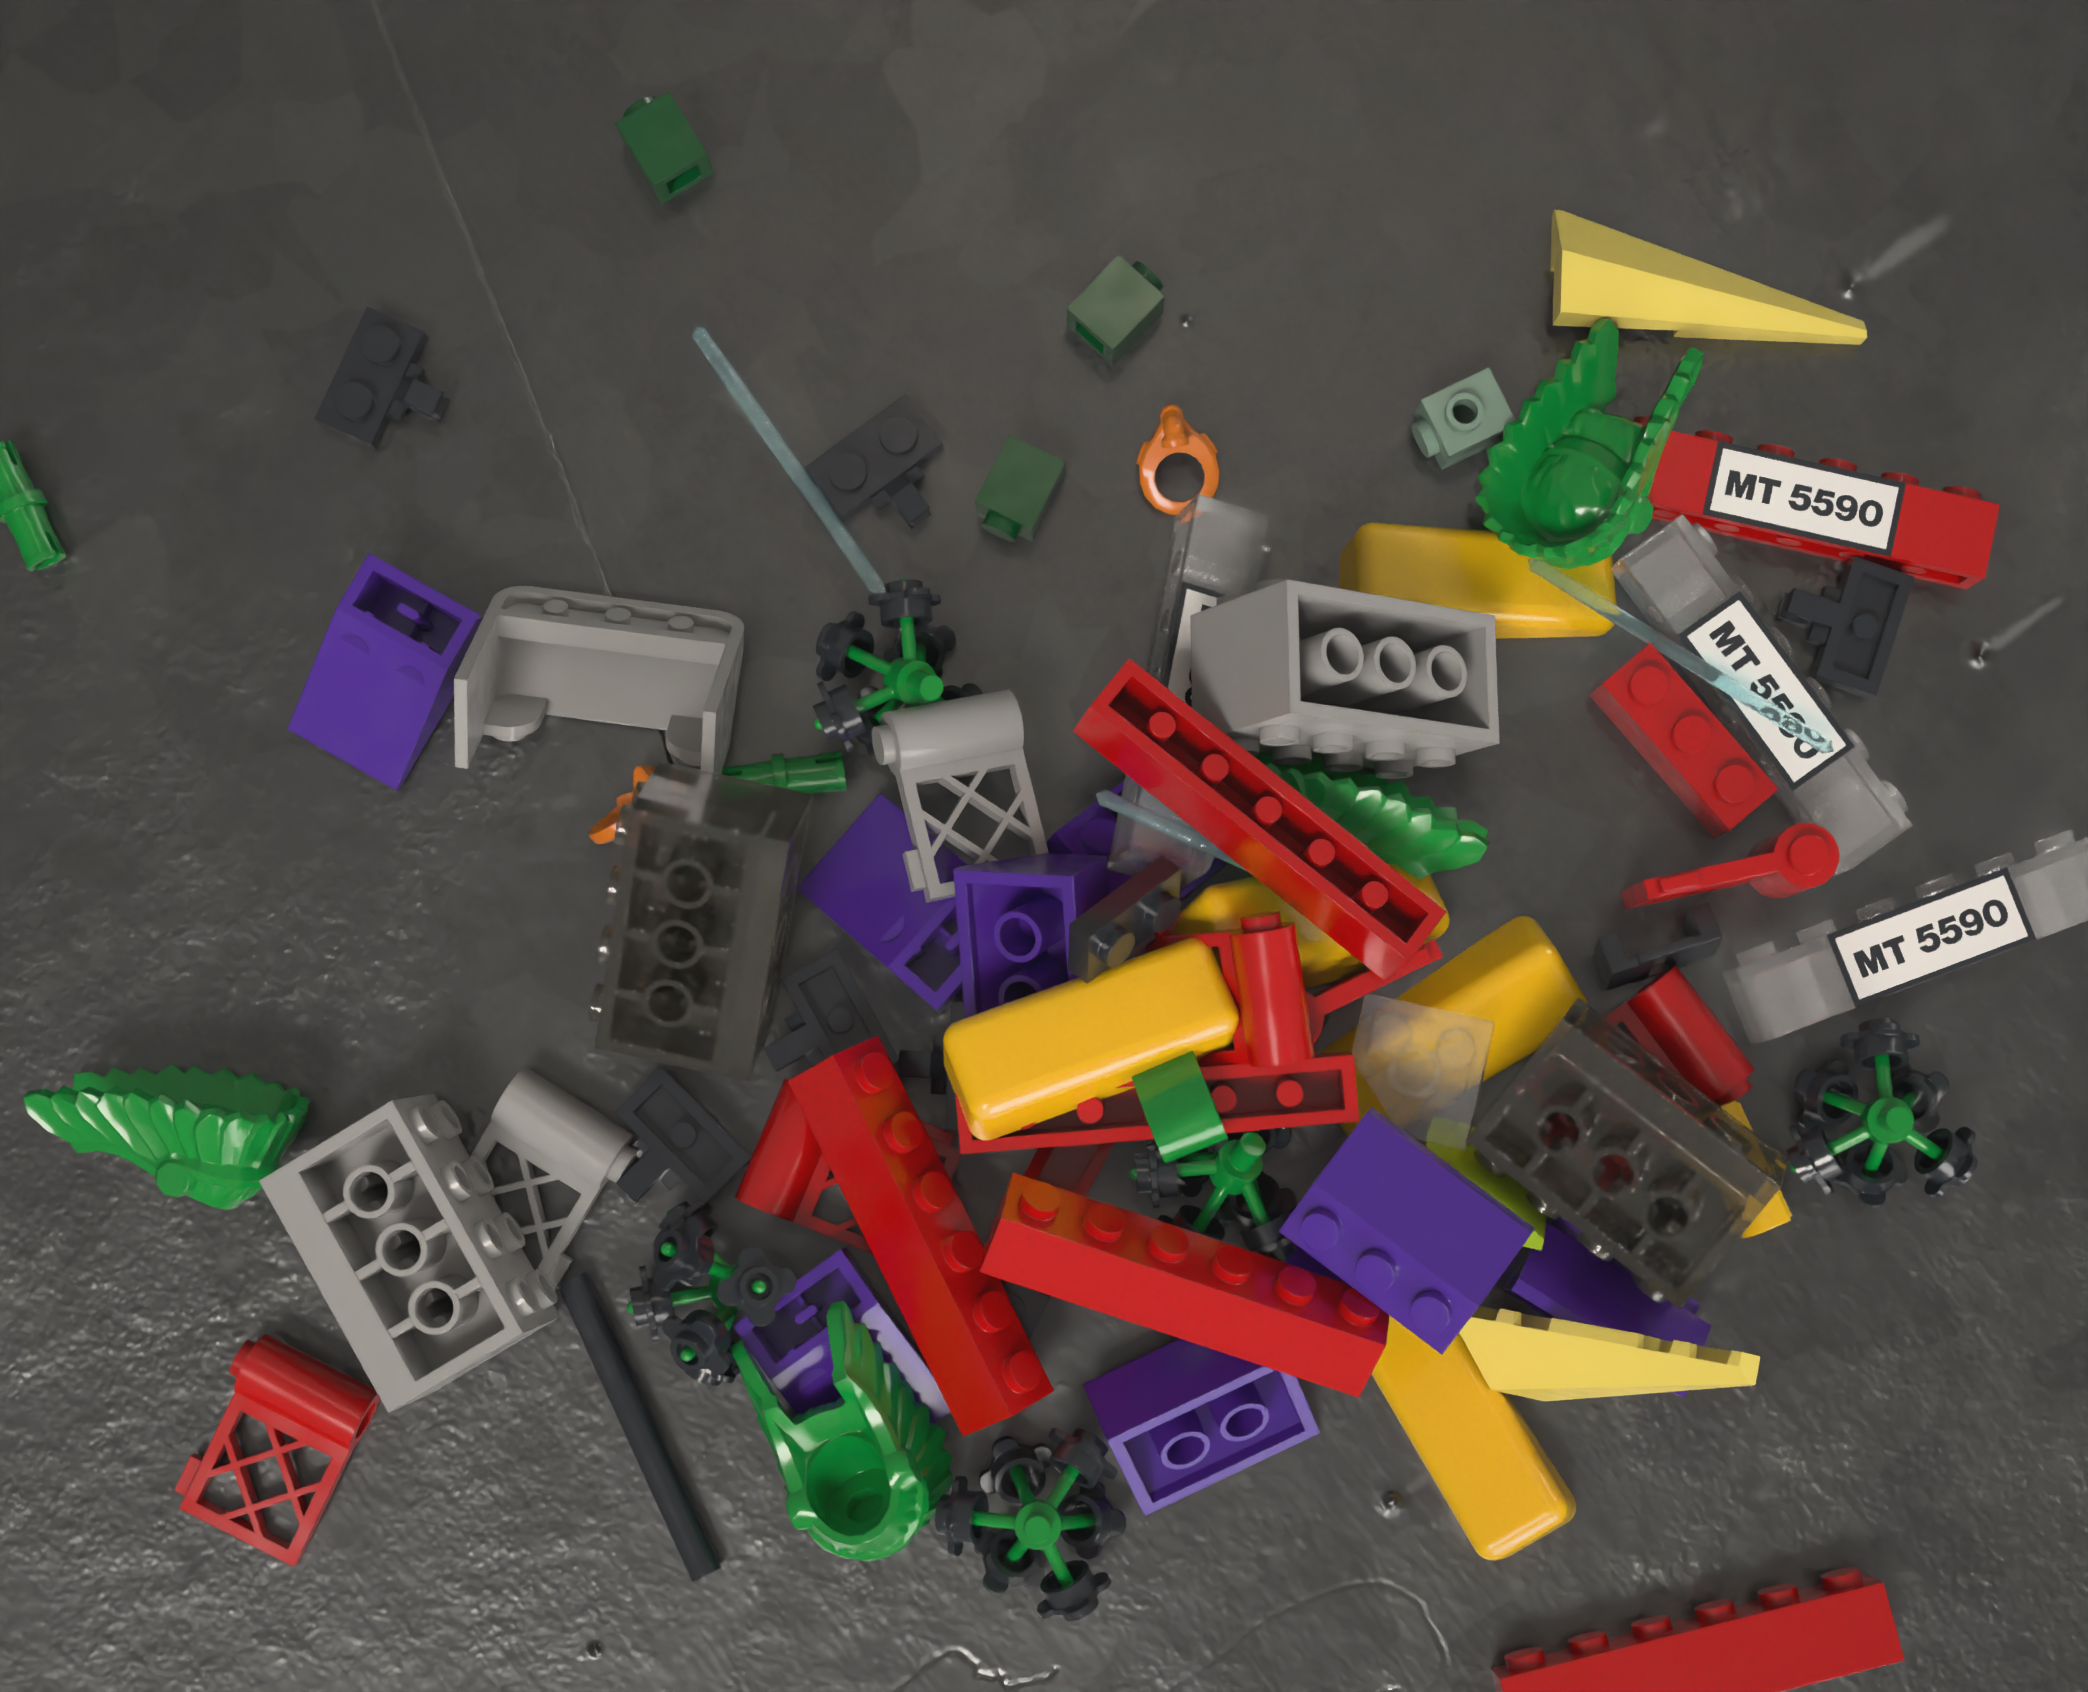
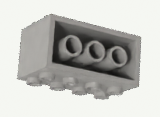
M1288 579L1261 581L1256 584V591L1246 595L1236 594L1219 597L1216 599V606L1190 615L1192 708L1254 757L1258 756L1259 753L1272 754V762L1278 765H1303L1312 762V760L1324 761V770L1330 772H1353L1361 770L1363 767L1375 768V777L1401 779L1413 776V767L1436 768L1451 766L1456 763V755L1500 743L1495 615Z

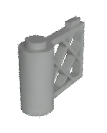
M1009 689L882 713L880 726L873 727L872 743L878 763L880 765L888 764L891 772L896 776L913 850L905 851L902 854L911 892L923 890L926 903L955 897L954 881L940 884L934 861V855L944 839L974 858L975 862L973 864L998 860L990 855L1005 828H1008L1027 841L1030 855L1049 853L1023 751L1024 726L1018 701ZM1004 769L1010 770L1016 795L1006 811H1003L975 792L985 773ZM973 776L968 786L956 780L957 778ZM938 782L960 797L944 824L922 810L916 786ZM967 802L998 822L983 849L951 829ZM1018 807L1022 822L1013 817ZM927 828L937 834L931 845Z
M524 1067L517 1073L503 1092L494 1108L491 1122L470 1157H477L487 1168L486 1160L497 1142L518 1154L524 1180L495 1186L488 1193L495 1200L494 1195L526 1188L534 1224L520 1228L523 1235L537 1232L543 1256L537 1269L545 1273L556 1291L557 1285L561 1283L574 1259L564 1254L604 1185L609 1180L616 1183L633 1166L638 1151L631 1147L635 1134L532 1070ZM532 1164L549 1174L535 1177ZM560 1180L581 1193L569 1216L546 1221L538 1184ZM562 1226L551 1243L548 1229Z

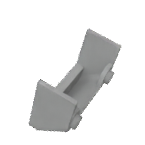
M533 586L505 588L493 596L454 677L455 767L468 769L483 735L493 736L502 741H518L536 731L540 727L545 715L666 730V748L673 756L688 765L701 766L699 799L712 801L730 746L743 655L744 624L737 616L719 610Z

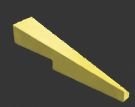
M1554 209L1552 213L1550 271L1554 272L1552 326L1592 327L1600 318L1611 319L1616 328L1673 330V337L1852 345H1861L1867 338V329L1862 320L1566 211Z
M1483 1306L1478 1307L1459 1332L1490 1390L1544 1402L1756 1385L1760 1356L1744 1352L1697 1346V1344L1673 1340V1342L1628 1331L1556 1318L1525 1315L1516 1311L1496 1310Z

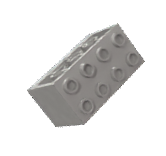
M435 1094L391 1100L259 1180L388 1413L432 1394L560 1317L554 1306L557 1302V1294L552 1283L544 1272L540 1269L534 1270L522 1250V1247L525 1246V1238L521 1228L509 1213L504 1212L502 1214L494 1198L488 1193L493 1190L494 1185L487 1168L477 1157L469 1156L458 1136L462 1132V1127L457 1115L444 1100L438 1101Z

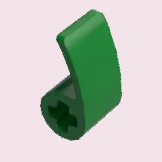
M1193 1051L1132 1076L1147 1122L1165 1163L1228 1139L1224 1124Z

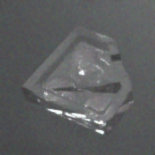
M1366 994L1352 1054L1354 1055L1356 1066L1370 1085L1388 1117L1394 1124L1418 1141L1467 1152L1495 1028L1494 1021Z

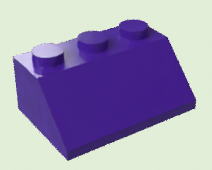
M1042 853L959 866L953 870L965 1018L1079 978L1068 970L1069 924L1109 895L1106 856Z
M1371 1107L1309 1188L1279 1232L1440 1354H1443L1481 1305L1535 1228Z
M1556 1215L1551 1224L1546 1222L1542 1251L1522 1246L1495 1284V1286L1546 1318H1556L1628 1331L1673 1342V1340L1689 1342L1703 1347L1711 1328L1710 1324L1695 1316L1701 1306L1696 1301L1669 1285L1665 1286L1661 1294L1639 1281L1645 1271L1644 1269L1613 1250L1604 1259L1584 1246L1589 1237L1587 1233ZM1675 1391L1670 1393L1684 1398L1688 1391Z
M1183 1339L1173 1340L1155 1351L1121 1367L1114 1368L1106 1374L1083 1384L1105 1437L1144 1516L1320 1433L1297 1377Z

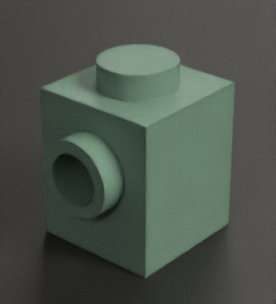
M1488 367L1421 399L1414 413L1417 421L1411 424V428L1424 456L1429 458L1434 455L1441 470L1503 441L1504 425L1516 419Z

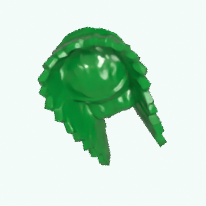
M1600 318L1591 327L1587 340L1575 342L1569 359H1557L1554 378L1540 380L1535 395L1523 401L1519 418L1504 425L1503 441L1486 449L1489 466L1477 476L1482 487L1475 498V501L1485 512L1483 525L1495 532L1498 540L1509 545V548L1518 555L1542 560L1563 569L1590 566L1606 559L1620 547L1628 534H1639L1645 531L1653 515L1654 507L1649 500V494L1658 464L1678 419L1679 409L1688 392L1694 386L1703 363L1704 353L1691 346L1682 357L1645 426L1632 422L1626 417L1604 413L1603 410L1616 397L1615 374L1618 358L1619 331L1611 319Z
M1259 753L1258 756H1255V758L1367 846L1370 851L1385 863L1396 865L1418 879L1429 876L1434 872L1455 870L1476 863L1482 859L1490 841L1485 839L1489 830L1473 820H1460L1455 807H1436L1430 796L1413 797L1403 781L1389 783L1386 779L1375 777V774L1362 775L1359 770L1353 772L1324 770V761L1312 760V762L1303 765H1278L1272 762V754Z
M172 1064L157 1074L143 1067L137 1069L132 1075L115 1067H112L105 1077L94 1072L74 1074L73 1089L63 1085L56 1092L48 1089L29 1090L23 1097L27 1113L47 1131L70 1142L77 1153L101 1151L120 1156L154 1176L156 1185L164 1195L173 1197L187 1195L206 1205L224 1210L236 1209L245 1200L253 1197L262 1189L259 1180L282 1167L281 1157L303 1127L309 1110L307 1107L310 1102L305 1097H299L300 1091L296 1087L284 1090L279 1080L265 1083L254 1072L242 1077H236L227 1068H223L210 1075L194 1065L187 1071H183Z
M845 1301L833 1302L830 1305L826 1318L834 1366L832 1372L833 1382L842 1396L835 1402L811 1407L806 1412L799 1413L792 1419L785 1413L764 1373L744 1342L740 1340L729 1347L741 1371V1379L758 1414L759 1424L778 1460V1470L786 1484L784 1487L787 1495L786 1509L794 1528L807 1530L812 1539L829 1553L845 1559L876 1561L904 1549L921 1527L930 1523V1518L935 1515L940 1497L953 1483V1475L949 1469L953 1457L948 1450L943 1448L946 1430L930 1423L929 1407L915 1401L910 1383L901 1379L896 1363L883 1362L881 1343L872 1341L866 1324L854 1323L851 1310Z

